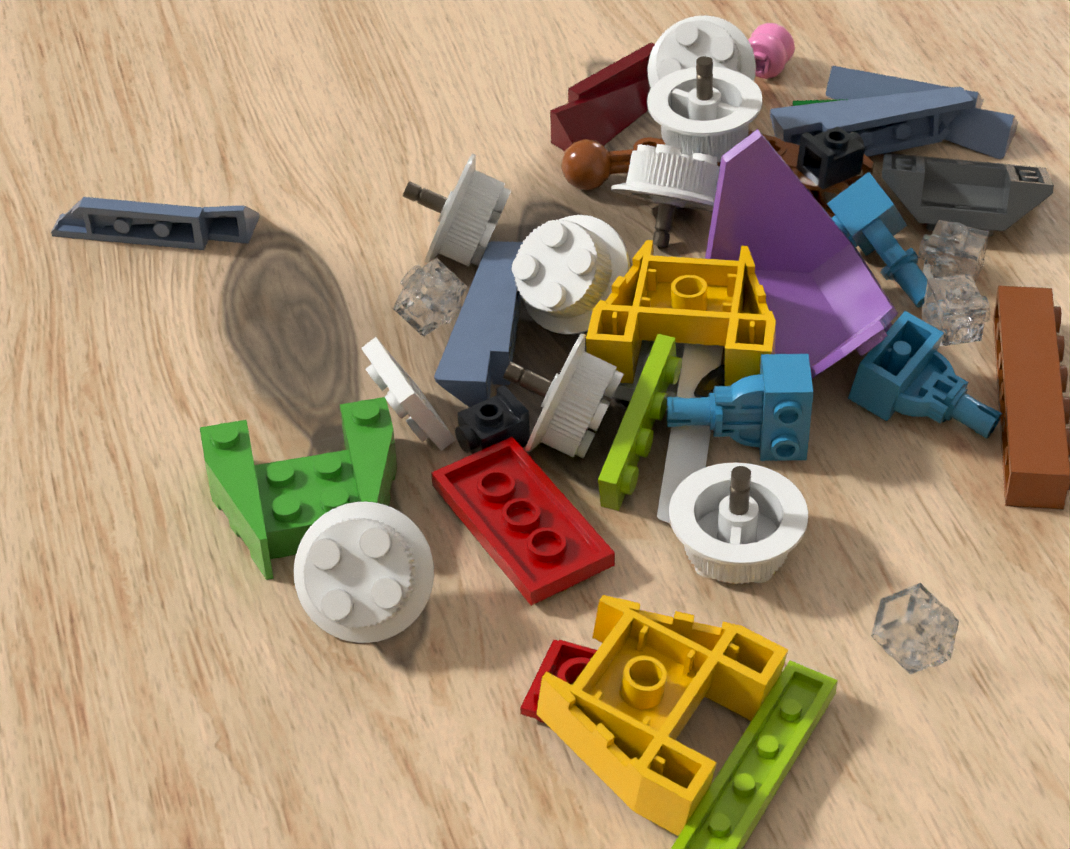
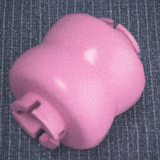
M766 23L758 26L748 39L755 56V76L759 78L770 79L778 76L783 71L785 64L793 57L795 51L794 39L784 27L775 23Z

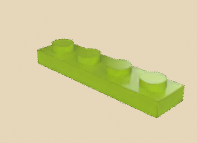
M657 334L598 478L601 507L619 511L625 494L632 495L635 490L639 474L637 464L641 456L647 457L650 452L654 434L651 429L655 419L660 421L663 419L667 408V389L669 384L675 385L681 373L682 358L676 357L675 337Z

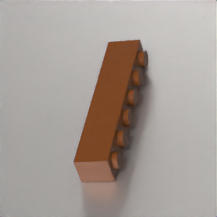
M998 285L993 315L998 405L999 412L1002 413L1000 435L1005 506L1064 509L1067 491L1070 490V429L1066 428V424H1069L1070 397H1065L1062 394L1066 392L1068 371L1067 366H1062L1059 363H1062L1064 357V336L1057 335L1061 327V307L1054 306L1052 288Z

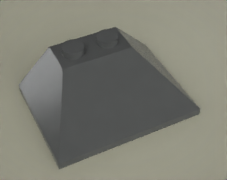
M884 153L883 180L919 223L927 224L926 229L931 231L951 232L952 226L969 228L968 233L972 235L993 236L994 230L1005 231L1053 194L1054 184L1045 167Z

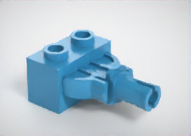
M870 172L866 173L827 203L835 214L832 217L833 221L855 247L859 246L866 256L875 250L886 264L880 273L886 280H895L917 308L926 305L937 296L938 292L917 265L918 255L913 248L904 251L893 237L904 229L907 224L894 203Z
M904 311L886 332L888 336L872 348L860 362L848 399L885 421H888L895 411L912 417L927 416L939 424L954 418L988 439L997 427L1002 413L967 394L968 389L966 388L969 382L955 375L950 362L937 352L944 332Z
M761 354L760 374L742 378L731 386H714L713 393H709V397H667V427L709 426V429L713 430L714 437H730L740 444L759 447L760 461L807 460L814 393L809 354Z

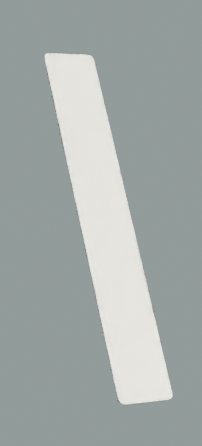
M685 343L676 397L699 398L694 396V391L704 376L721 366L723 346ZM709 426L671 427L657 510V518L659 520L670 523L669 505L677 486L689 475L706 467L711 434Z

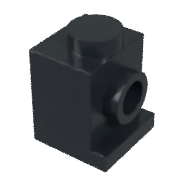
M839 126L815 136L810 135L808 132L804 133L800 139L796 169L824 190L861 174L865 152L864 142L856 132L848 134Z
M505 385L496 388V396L457 413L458 427L455 428V435L460 447L466 453L471 452L474 454L510 437H513L522 448L526 447L530 438L529 411Z

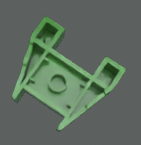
M385 397L340 404L345 450L254 465L247 420L200 427L212 501L227 516L231 529L237 537L240 536L250 550L252 560L266 580L274 579L271 559L296 555L305 533L317 519L328 511L354 502H375L389 506L392 481L395 480L397 472L394 429Z

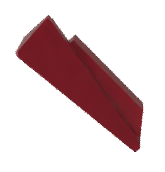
M650 42L569 87L568 103L550 111L551 143L563 151L574 142L583 139L596 140L604 146L648 111L647 98L651 90L648 80V62L655 44Z

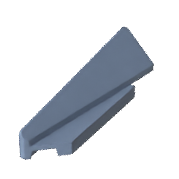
M832 65L826 88V96L834 100H845L952 87ZM965 90L974 100V106L970 110L963 109L948 125L950 133L944 140L997 159L1004 158L1017 130L1018 121L1015 115L981 109L983 98L980 93Z
M952 87L773 108L770 110V118L775 137L796 145H800L801 135L807 132L815 136L837 126L848 134L856 132L864 142V154L869 157L941 142L950 133L948 125L963 109L970 110L974 106V100L962 87Z
M83 197L68 212L60 214L51 233L54 237L204 250L208 240L248 244L260 216L253 209L240 205L192 207Z
M491 241L488 243L435 372V381L468 407L489 399L492 384L510 385V382L503 379L509 363L513 362L522 298L516 286L517 282L514 281L512 264L523 242Z

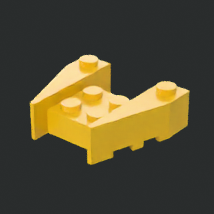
M646 240L632 258V267L624 277L618 276L611 285L612 293L605 301L600 300L593 308L586 336L587 353L616 366V370L624 374L620 383L632 384L634 383L642 340L655 341L657 334L675 337L676 343L725 346V386H731L742 378L760 374L761 354H775L776 320L773 312L768 309L766 293L763 285H760L755 274V264L748 246H741L739 261L654 256L653 240Z
M602 595L598 603L592 638L602 642V645L573 685L548 672L543 675L537 715L633 812L679 836L711 786L717 762L676 741L677 737L704 696L752 721L780 677L788 649L741 625L723 622L721 628L693 622L695 615L675 611L674 617L640 610L641 603Z

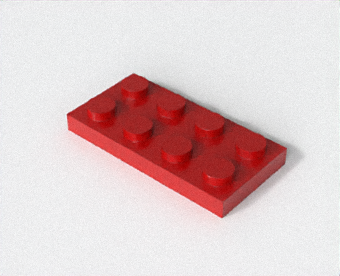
M513 437L431 472L432 486L531 606L615 566V552Z

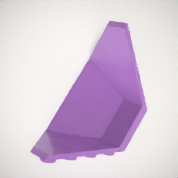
M758 129L722 155L705 259L739 261L741 246L749 247L755 264V274L759 284L763 285L768 309L773 312L776 320L775 354H809L811 377L814 378L856 349L860 356L881 343L888 336L886 332L893 325L891 321L898 314L897 310L856 247Z

